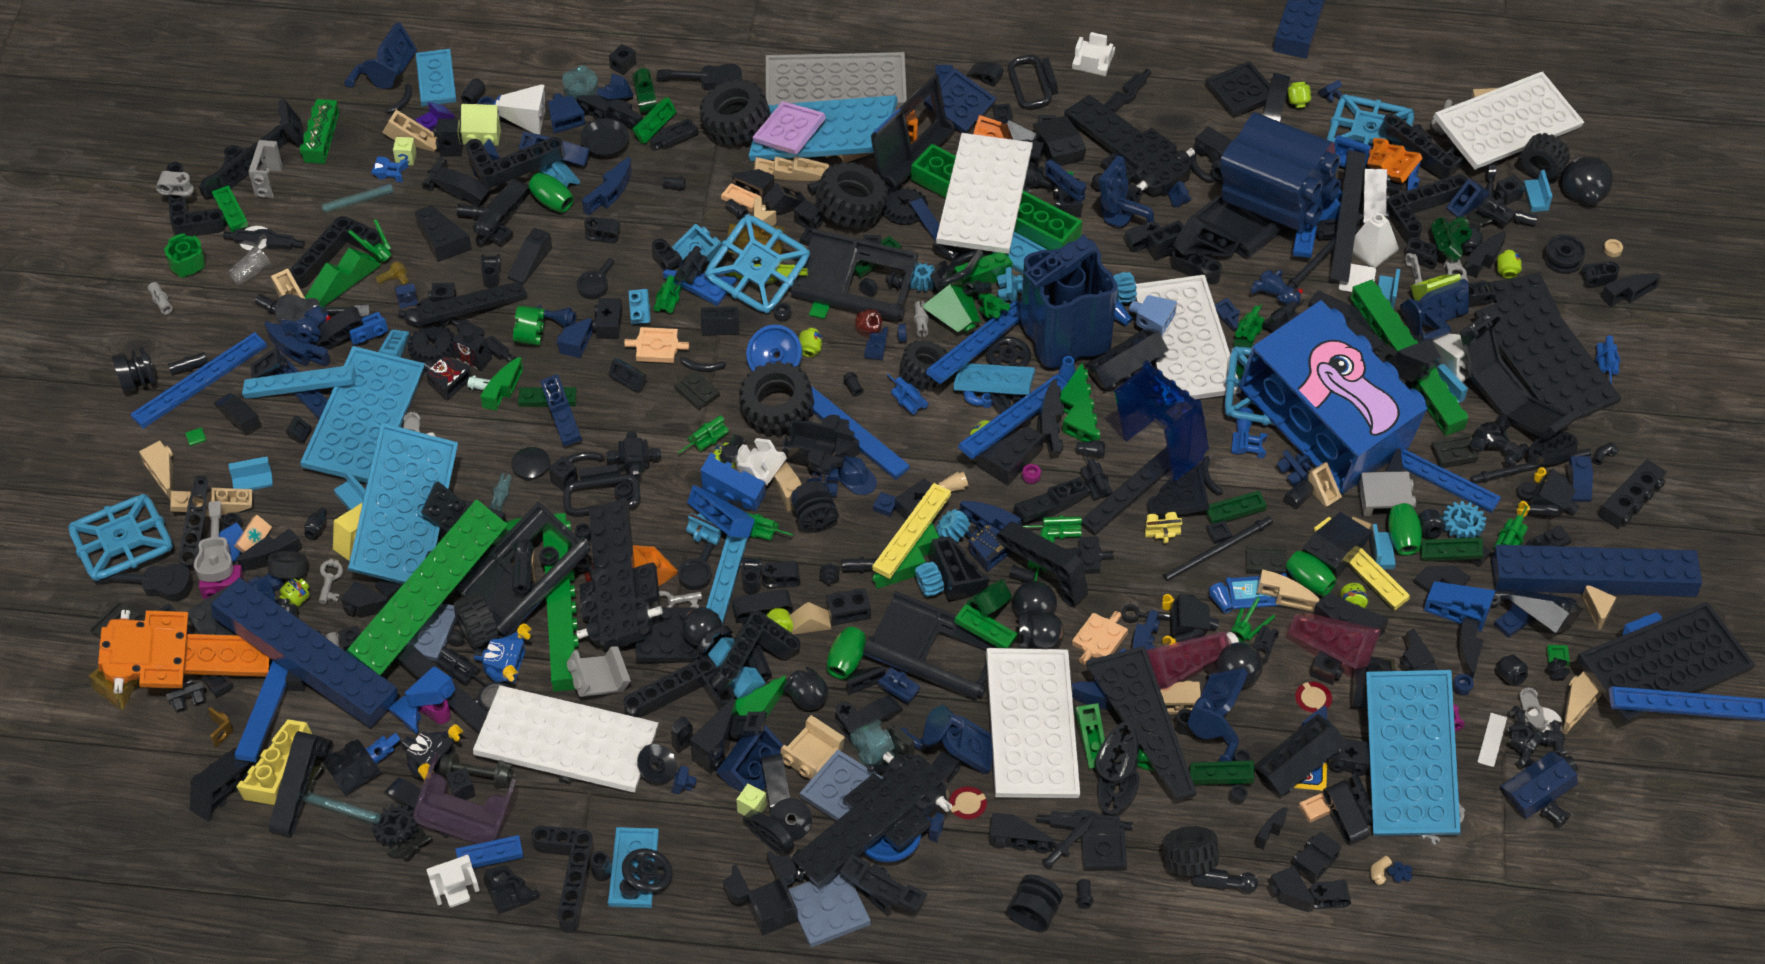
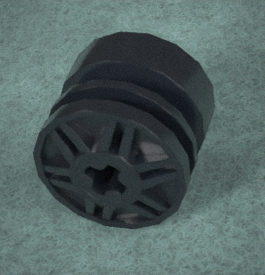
M144 347L139 348L141 354L139 357H136L134 349L131 350L132 359L129 360L124 352L111 356L124 394L136 390L135 381H140L143 388L146 387L145 378H149L151 386L156 384L155 371L150 356L144 350Z
M811 481L798 486L790 495V502L802 531L807 533L824 531L835 524L839 518L829 486L824 482Z
M1034 874L1025 875L1007 907V912L1022 927L1031 931L1045 932L1049 928L1054 918V913L1058 910L1059 904L1063 900V893L1055 883L1042 876Z

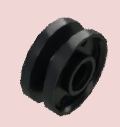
M1556 235L1547 243L1544 261L1547 267L1559 274L1574 273L1583 264L1585 246L1582 241L1572 235Z

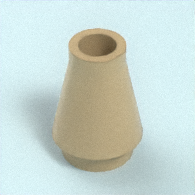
M956 472L942 482H939L938 485L952 492L965 490L968 482L964 472Z

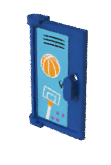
M1286 573L1280 574L1282 576L1287 577ZM1260 576L1226 577V585L1229 588L1230 599L1234 609L1251 608L1257 597L1260 598V601L1256 607L1281 605L1276 604L1277 597L1257 593Z

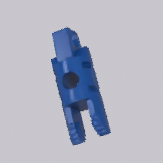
M397 733L392 734L387 739L383 735L366 750L377 764L394 751L392 746L401 739ZM375 749L379 752L378 756L374 753Z

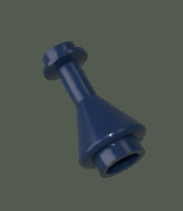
M571 307L557 311L545 310V318L553 319L564 328L576 322V312H573Z

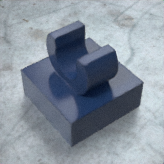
M1337 80L1319 90L1318 93L1321 98L1327 95V100L1332 102L1334 101L1333 94L1337 99L1342 96L1341 92L1337 90L1342 87L1340 80Z
M1178 181L1168 192L1172 205L1178 208L1182 203L1188 204L1192 199L1188 195L1189 190L1186 189L1184 182Z
M681 765L676 772L671 793L679 795L682 789L692 791L697 778L688 775V767Z
M936 812L934 819L926 816L931 821V826L925 830V832H929L930 841L937 843L944 827V814Z

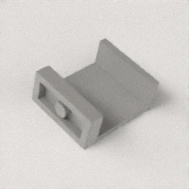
M1409 472L1362 473L1359 487L1363 516H1371L1373 508H1392L1401 503L1411 504L1415 508L1416 498L1412 496L1414 485L1413 479L1409 477Z
M618 646L610 647L605 656L580 658L576 650L573 651L567 661V668L571 672L573 684L578 691L579 697L624 692L631 681Z

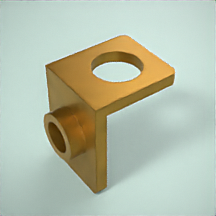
M210 707L208 711L211 719L220 725L210 736L213 745L218 747L233 733L229 718L223 712L218 713ZM224 730L223 735L217 739L219 733Z

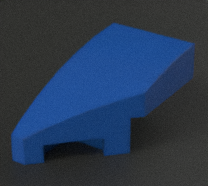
M1421 162L1418 163L1408 177L1407 191L1419 187L1420 178H1417Z
M403 696L388 709L393 716L403 721L406 728L417 733L419 730L417 724L421 720L419 708L417 706H409L407 698Z

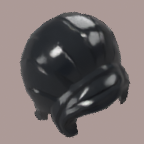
M806 667L808 672L802 670L793 672L785 682L783 690L791 695L794 702L800 708L815 710L820 708L827 699L828 687L815 670Z

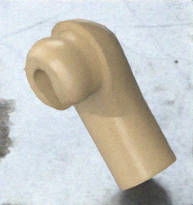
M1384 856L1371 866V879L1375 881L1376 885H1381L1386 881L1384 870L1392 865V861L1388 856Z

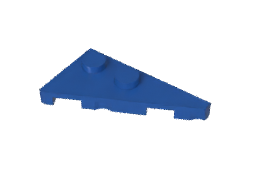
M666 269L663 272V277L666 279L669 275L674 277L677 271ZM705 274L697 275L692 284H688L686 280H682L679 284L682 288L716 306L728 294L727 291L706 278ZM716 275V277L733 287L737 283V278ZM674 279V283L678 284L679 281Z

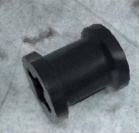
M1552 800L1545 807L1542 815L1549 817L1556 823L1558 828H1561L1570 818L1571 814L1562 810L1556 805L1557 802Z

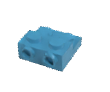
M695 224L672 248L680 254L683 260L693 250L694 246H699L701 254L705 255L708 258L707 261L711 262L721 248V242L716 237L712 239L710 237L711 233L704 226L700 228Z

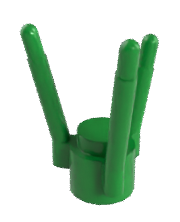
M374 219V223L384 243L383 245L379 243L373 247L367 240H362L353 231L349 230L348 233L369 250L380 263L391 256L389 251L391 246L387 242L377 219Z
M1259 597L1256 598L1243 621H1241L1244 608L1240 609L1235 624L1231 629V632L1236 635L1240 642H1244L1246 639L1250 641L1260 631L1262 625H1268L1275 618V615H1272L1251 632V625L1248 623V620L1260 601Z

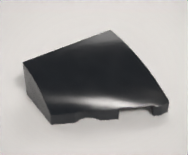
M506 865L485 870L483 881L498 914L516 909L539 898V892L536 889L532 891L525 885V880L514 875L513 871Z

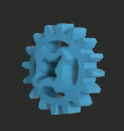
M1461 501L1460 505L1453 502V506L1448 505L1443 513L1444 530H1450L1449 536L1455 534L1457 535L1456 538H1475L1476 535L1481 536L1486 525V517H1483L1484 512L1478 511L1479 506L1472 507L1471 502L1468 505H1465L1463 501Z

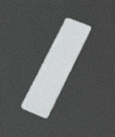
M1494 713L1490 714L1478 763L1494 767L1507 717Z

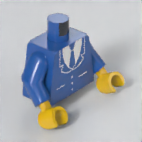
M521 624L517 632L512 635L490 640L487 650L476 648L474 660L483 662L484 673L495 683L507 681L515 684L526 652L523 639L528 640L531 636L528 631H531V628L527 624Z

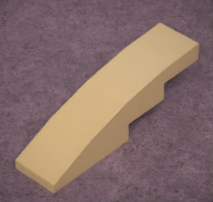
M794 156L793 161L775 157L774 161L756 157L754 161V170L760 169L769 172L771 175H774V179L792 181L819 180L824 171L829 167V164Z

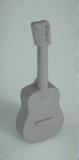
M220 501L208 503L211 520V538L203 539L199 542V553L194 561V568L198 579L205 582L224 580L231 576L234 570L227 540L219 537V519L221 518L222 506Z

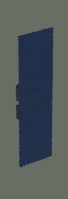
M922 198L910 202L920 217L921 222L924 223L925 228L929 230L936 240L940 224Z

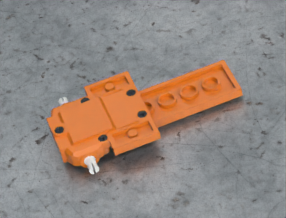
M122 610L121 619H111L107 626L101 629L98 667L99 671L103 672L105 679L114 684L113 692L118 694V689L119 694L123 692V684L140 679V687L182 688L184 674L267 676L269 671L270 657L240 636L187 634L188 612L146 611L145 621L129 619V610H126V614L125 610Z

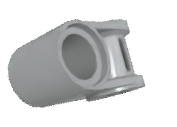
M163 171L157 182L156 190L163 195L189 196L193 193L194 187L189 182L190 177L187 173Z

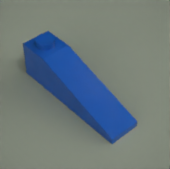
M696 485L692 486L687 502L690 506L729 536L749 537L755 519L743 510Z

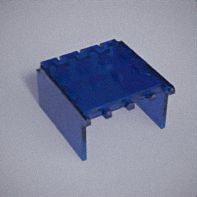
M1146 360L1142 365L1143 369L1114 390L1123 438L1127 442L1154 421L1155 418L1163 425H1166L1167 428L1164 429L1172 477L1176 481L1202 461L1204 454L1209 450L1202 403L1199 399L1195 400L1191 397L1187 390H1182L1173 379L1169 380L1160 369L1156 370Z

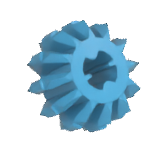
M920 262L917 264L910 285L912 290L917 289L918 293L921 290L925 293L928 289L933 290L935 284L930 277L934 270L933 265L928 266L927 262L925 264Z
M1121 272L1114 275L1113 277L1117 282L1116 301L1127 304L1135 300L1137 287L1134 276L1130 272Z
M954 509L947 511L946 515H942V519L938 520L936 529L941 538L951 536L958 542L969 531L968 527L971 524L963 512Z
M926 562L916 568L915 576L921 592L926 597L937 595L943 591V577L934 562Z

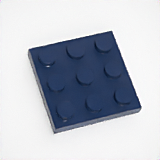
M956 69L940 83L946 118L951 120L955 128L962 133H967L976 124L978 116H983L997 99ZM929 95L924 100L923 105L934 112L931 95Z

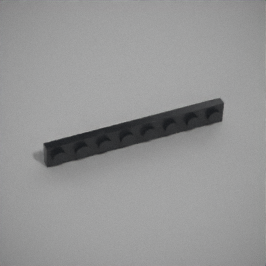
M1185 432L1181 433L1082 519L1081 526L1096 536L1198 447V441Z

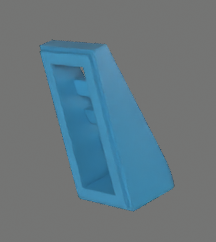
M391 330L379 352L401 358L410 333L408 331Z

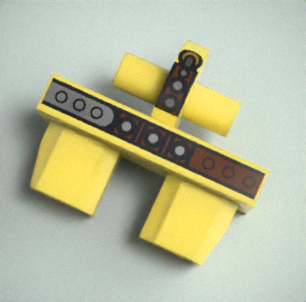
M1175 512L1165 514V520H1158V515L1148 514L1145 537L1162 538L1163 544L1168 543V538L1181 534L1182 519L1178 518Z

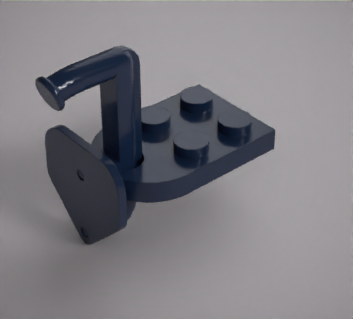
M401 22L393 25L380 44L377 51V59L365 60L364 63L354 67L344 82L347 87H353L356 78L362 73H366L372 83L378 88L385 89L393 86L396 76L402 73L417 51L416 46Z
M1117 155L1099 178L1101 191L1099 203L1105 222L1115 227H1122L1130 221L1134 214L1145 217L1147 223L1155 222L1154 212L1151 208L1126 199L1128 192L1124 157Z
M1462 279L1428 292L1420 301L1408 299L1401 303L1400 309L1409 330L1413 334L1421 336L1422 341L1427 339L1432 341L1448 335L1451 332V327L1445 321L1469 313V282ZM1422 323L1432 326L1435 331L1422 333Z
M1244 668L1210 674L1200 698L1197 699L1188 720V726L1199 738L1210 739L1220 736L1224 738L1228 746L1225 753L1220 756V762L1231 761L1239 745L1237 734L1223 715L1233 707L1248 675Z
M945 705L934 708L928 714L923 738L918 739L910 734L907 728H900L914 740V747L919 750H928L943 743L953 756L983 774L991 770L993 756L991 733L968 719L955 715Z

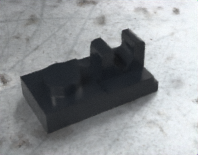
M275 347L250 365L251 377H267L274 370L280 371L281 365H288L287 358L280 355L279 348Z
M619 358L613 359L608 374L636 392L643 390L647 377L646 373Z
M1560 525L1529 539L1526 545L1565 547L1571 544L1572 539Z

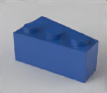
M710 453L701 468L702 489L726 502L729 499L734 501L740 500L743 508L757 511L766 495L765 482L744 470L741 473L731 468V463L726 462L724 464L715 459V454Z
M1434 581L1427 597L1424 611L1462 624L1464 617L1480 621L1478 631L1482 632L1496 590Z

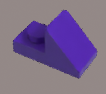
M428 102L429 112L415 119V121L433 131L434 126H437V119H454L455 115L444 105Z

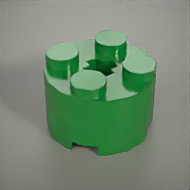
M179 234L168 240V245L166 248L164 247L169 268L173 273L177 274L178 277L184 278L187 275L204 269L205 256L200 240L193 235L191 237Z
M517 306L515 328H513L514 342L530 345L541 344V335L539 333L544 331V322L541 319H544L545 309Z

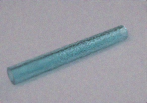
M387 184L321 204L325 213L394 191L392 185Z
M309 792L304 797L305 802L377 824L381 817L380 813Z

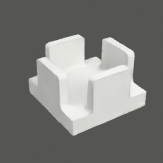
M1091 32L1089 42L1083 41V37H1079L1075 48L1072 69L1106 76L1115 47L1111 43L1107 46L1106 35Z
M756 438L754 442L757 448H753L751 452L747 445L742 444L735 458L737 471L742 473L744 470L764 481L765 485H768L787 459L785 453L776 451L772 442L766 439Z
M468 855L426 869L437 905L442 904L440 898L442 894H445L449 907L470 901L466 889L468 885L472 884L475 892L479 891L477 879Z

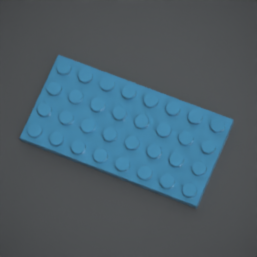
M897 96L791 103L825 114L826 119L797 155L755 143L753 140L749 159L750 161H755L756 157L774 160L775 157L788 159L794 158V156L802 158L874 153L871 134L896 111ZM776 104L774 106L769 105L771 114L775 111L779 104Z
M353 346L344 366H354V383L352 385L334 387L300 462L301 467L346 478L345 472L349 471L357 481L367 483L380 424L382 422L401 427L403 417H405L425 371V363Z
M381 422L348 571L404 584L425 560L427 552L432 551L436 547L440 528L422 515L421 510L434 482L439 481L446 488H449L458 442Z
M1451 670L1366 672L1373 836L1460 835Z

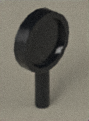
M608 258L599 271H588L578 278L577 290L582 297L598 299L607 293L608 279L605 274L614 264V260Z
M707 542L699 559H688L680 565L678 579L684 588L694 591L701 590L711 582L712 571L706 561L714 548L713 543Z

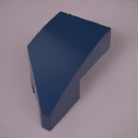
M1227 297L1215 304L1219 319L1235 331L1238 328L1240 310L1236 309Z
M888 327L883 328V331L880 333H870L864 358L883 360Z

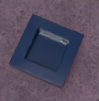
M880 492L873 505V511L891 517L895 510L896 497Z

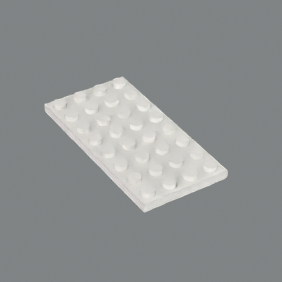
M1543 72L1436 112L1433 116L1474 169L1522 151L1529 139L1537 133H1548V135L1553 134L1557 137L1580 128L1584 124L1581 117Z
M967 133L961 134L936 238L937 244L1009 254L1033 142Z
M1205 275L1136 284V302L1143 303L1148 295L1177 302L1176 314L1162 337L1169 351L1165 352V356L1161 359L1153 360L1157 373L1163 379L1162 391L1166 404L1226 395L1227 385L1225 384V379L1228 376L1230 352ZM1234 387V394L1241 393L1239 387Z
M987 648L986 661L995 797L1079 798L1080 787L1068 650Z
M499 686L473 748V754L635 793L641 777L637 767V756L645 746L653 744L659 723Z

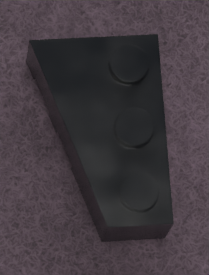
M432 205L414 211L417 226L437 262L472 250L469 235Z
M1328 593L1315 604L1313 619L1357 655L1385 632L1388 618L1331 593Z

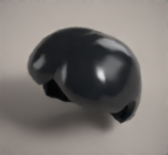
M1581 156L1575 158L1562 172L1561 181L1564 193L1570 199L1582 201L1588 205L1599 203L1600 200L1607 197L1611 190L1613 182L1611 168L1604 160L1597 157Z

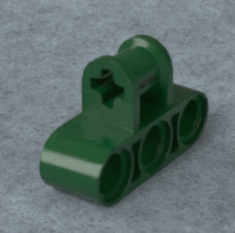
M640 68L635 73H632L639 111L642 114L649 113L657 105L650 70Z
M1439 217L1431 225L1438 249L1449 261L1454 262L1458 260L1463 253L1461 244L1472 235L1468 220L1465 217H1458L1449 223L1444 217Z
M1001 579L974 595L966 604L985 616L999 609L1013 596L1004 579Z

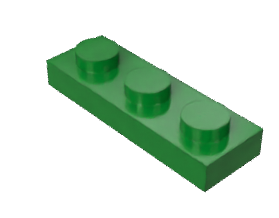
M664 97L633 128L640 143L645 144L677 112L669 97Z
M229 185L212 191L219 209L223 211L230 231L233 232L236 229L247 227L248 222Z
M967 604L964 605L954 623L998 648L1009 649L1018 634L988 616H983L981 612Z

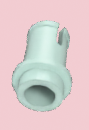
M476 375L469 377L468 388H471V390H484L490 380L476 378Z

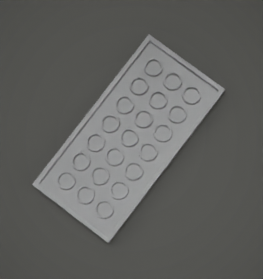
M904 52L766 55V100L768 105L774 106L782 101L801 103L896 95L898 99L896 107H900L907 101Z

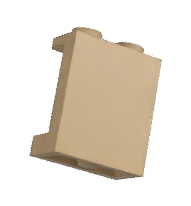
M811 715L806 720V725L802 732L788 746L783 745L780 753H782L785 765L793 767L802 776L812 779L837 749L840 751L843 749L844 736Z

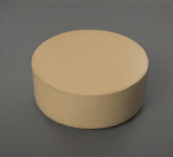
M1610 239L1605 242L1603 251L1610 257H1618L1622 253L1623 245L1618 240Z

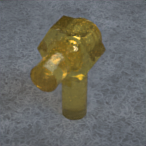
M399 261L392 263L389 271L375 277L379 284L388 278H399L401 284L408 282L405 276L407 270Z

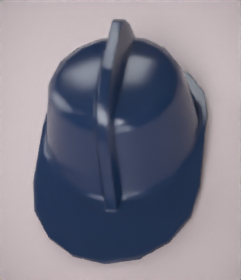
M845 456L843 467H837L838 480L854 494L867 495L872 493L877 485L874 474L866 467L862 459Z

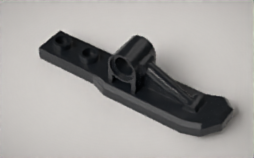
M280 125L260 139L264 141H277L278 148L288 141L286 133ZM258 141L245 150L236 145L226 147L224 149L225 161L221 168L214 174L203 178L199 185L201 194L214 199L212 191L228 185L231 189L247 177Z

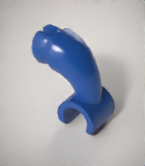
M964 391V399L969 404L982 405L984 408L992 406L989 393H984L982 398H978L975 396L974 391Z

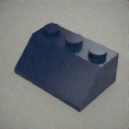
M764 725L763 733L740 738L716 772L730 787L740 792L743 791L747 784L763 791L765 782L761 757L780 754L783 744Z
M1551 751L1503 783L1500 788L1525 819L1548 805L1552 800L1557 799L1576 786L1578 778L1576 772L1566 760Z

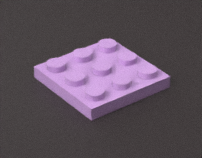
M782 101L753 136V140L755 143L797 155L826 119V116L822 112Z

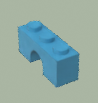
M722 637L708 653L717 667L734 640L733 638ZM742 667L730 686L734 691L735 697L740 698L751 694L757 688H762L765 685V681L756 668Z

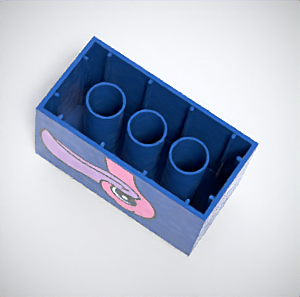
M1322 300L1252 346L1239 388L1303 455L1310 456L1312 459L1311 463L1316 468L1325 462L1328 464L1341 495L1359 484L1362 473L1375 472L1390 462L1397 448H1401V453L1403 450L1408 449L1427 410L1425 399L1416 389L1409 390L1399 379L1396 368L1389 362H1382L1372 352L1370 342L1362 335L1356 336L1346 326L1343 314L1335 308L1330 309Z

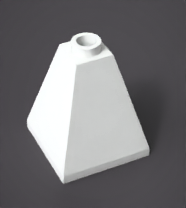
M544 85L501 95L500 100L496 101L499 116L534 134L540 135L546 111Z
M1376 213L1366 221L1355 235L1353 254L1370 267L1376 268L1399 249L1389 220L1382 214Z
M1449 333L1446 336L1432 340V343L1442 357L1439 360L1440 365L1444 363L1461 382L1468 379L1470 376L1461 336Z

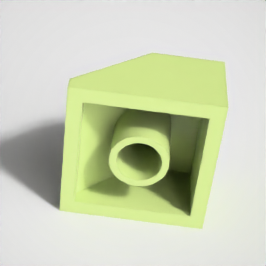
M461 105L463 144H466L471 139H479L484 145L487 139H490L493 145H499L501 126L497 105Z

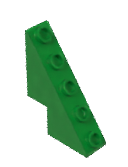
M348 248L338 266L326 262L306 294L305 299L316 298L320 306L324 307L378 268L381 263L369 254Z
M1081 363L1062 390L1060 402L1064 405V413L1068 414L1063 421L1062 433L1086 442L1100 439L1099 428L1096 429L1095 426L1097 425L1096 413L1093 414L1092 411L1094 410L1093 398L1090 399L1089 396L1091 395V386L1086 381L1088 380V371L1084 369Z
M932 522L890 579L875 572L872 581L875 582L876 589L916 577V568L926 563L923 556L928 555L932 539L939 538Z

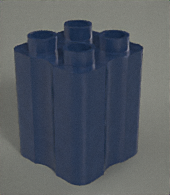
M1254 112L1244 124L1240 134L1232 140L1222 155L1220 168L1223 176V201L1300 232H1303L1308 224L1315 226L1323 212L1322 204L1326 199L1334 200L1341 186V181L1336 179L1340 156L1335 154V143Z
M1069 242L1059 249H1044L1028 254L1024 258L1023 273L1052 252L1057 254L1073 242ZM1097 246L1096 252L1081 261L1079 268L1050 284L1035 287L1023 274L1021 324L1026 334L1034 340L1036 353L1041 363L1046 367L1054 368L1061 366L1063 358L1066 356H1071L1073 359L1083 356L1092 357L1106 353L1112 347L1117 282L1112 273L1103 266L1101 253Z

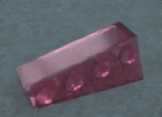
M1306 612L1294 616L1288 633L1339 661L1359 669L1368 666L1381 629Z
M1226 631L1146 650L1160 690L1172 686L1175 682L1184 679L1187 675L1216 660L1222 649L1229 645Z

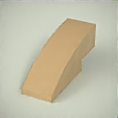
M1262 569L1257 593L1277 597L1276 604L1314 612L1315 604L1319 602V598L1310 590L1285 576Z

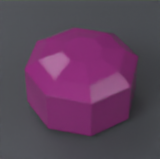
M1028 464L1023 467L1022 478L1026 483L1034 484L1040 481L1041 469L1037 465Z

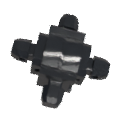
M634 431L628 432L623 442H618V451L606 452L607 462L616 463V461H619L620 470H625V472L634 475L637 479L641 477V472L649 468V459L658 460L661 458V449H648V441L646 439L642 441Z

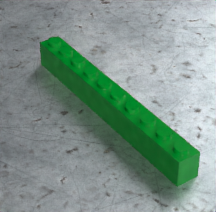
M1373 279L1353 286L1350 298L1376 336L1381 338L1387 345H1390V347H1394L1396 351L1418 343L1410 334L1409 328L1401 321L1399 314L1391 307L1390 301L1382 294L1380 286L1376 285ZM1436 368L1423 381H1420V379L1413 382L1407 380L1412 389H1416L1424 397L1427 411L1445 437L1466 428L1468 414L1461 408L1456 396L1452 395L1447 383L1441 379Z
M566 513L553 514L571 530V521L566 520ZM547 524L543 528V546L554 547L559 552L560 560L568 552L569 548L572 547V543L552 524ZM555 564L549 565V566H548V565H545V574H546ZM574 569L546 596L553 692L577 690L574 687L571 672L567 668L568 659L573 651H575V647H579L578 636L574 635V630H578L577 618H573V614L577 613L576 601L572 602V597H576L575 585H571V581H575Z

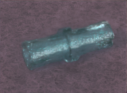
M505 473L500 474L499 482L493 490L494 496L489 506L492 509H496V506H498V511L502 510L504 500L509 494L510 482L512 481V477L509 474L504 479Z

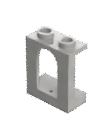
M258 141L249 169L254 194L257 197L273 198L268 174L269 171H281L283 167L277 141ZM261 158L262 166L260 170H257Z

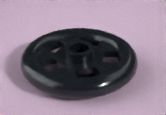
M1002 337L988 346L986 358L990 365H1002L1001 362L1004 361L1009 363L1008 366L1026 367L1031 359V351L1028 345L1018 338ZM1008 344L1007 347L1001 348V345ZM1018 346L1021 349V351L1018 352L1015 349V347ZM994 352H999V357H994ZM1018 357L1022 359L1019 363L1015 361Z
M641 848L631 851L624 858L622 874L633 888L643 892H657L664 889L672 879V866L668 859L660 852ZM646 857H649V858L654 859L655 861H652V860H649V859H646V860H645V858H646ZM634 860L639 862L637 867L631 865ZM658 868H663L664 874H658ZM637 873L641 879L637 880L633 874ZM656 879L657 883L649 884L648 880Z

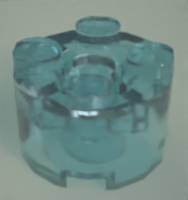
M581 65L563 74L564 97L571 95L576 100L578 95H597V88H599L597 76L587 66Z
M879 719L855 729L854 733L850 734L852 743L855 746L857 745L860 751L858 757L863 765L866 763L869 765L884 762L883 756L886 752H890L895 757V754L891 753V750L895 749L887 729L883 731L879 726L882 724Z

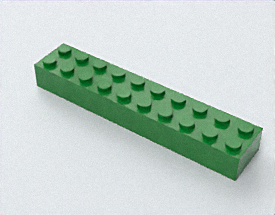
M931 144L911 165V180L946 198L956 156ZM1023 191L1014 232L1047 250H1055L1080 238L1082 220Z
M476 499L346 652L381 676L501 535L508 524Z

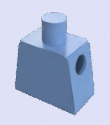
M1148 295L1143 303L1133 300L1129 311L1137 314V326L1143 329L1158 330L1163 337L1176 314L1177 302Z

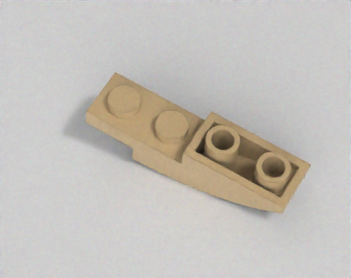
M212 488V493L208 492L206 517L209 516V502H221V515L251 508L252 489ZM171 491L170 511L187 512L191 492ZM196 501L193 503V505L196 507H200L203 505V503L200 501Z

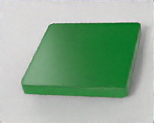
M814 302L809 316L825 319L830 306Z
M202 428L185 433L189 446L206 441Z

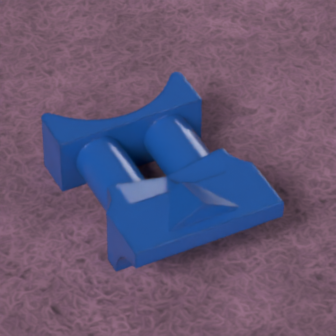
M378 156L371 174L377 176L380 180L393 177L396 182H403L401 172L409 167L408 161L401 159L400 163L390 162L386 157Z
M1242 429L1239 432H1233L1231 453L1243 454L1247 451L1257 453V458L1264 459L1267 452L1263 449L1262 443L1266 441L1268 434L1260 433L1258 437L1249 435V432Z

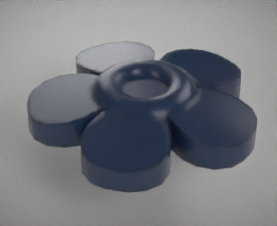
M1395 862L1393 867L1388 868V874L1394 876L1393 880L1396 882H1402V879L1405 881L1412 879V874H1410L1412 867L1409 865L1403 866L1401 862Z

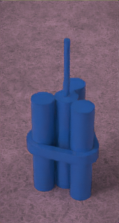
M1609 335L1606 336L1604 344L1598 343L1596 345L1597 355L1595 359L1603 373L1606 370L1609 371L1610 384H1612L1611 371L1614 375L1619 374L1620 356L1617 351V345L1614 344L1613 336Z
M887 374L897 384L896 388L891 390V394L911 414H915L921 407L926 408L928 406V402L914 386L906 383L901 377L894 380Z

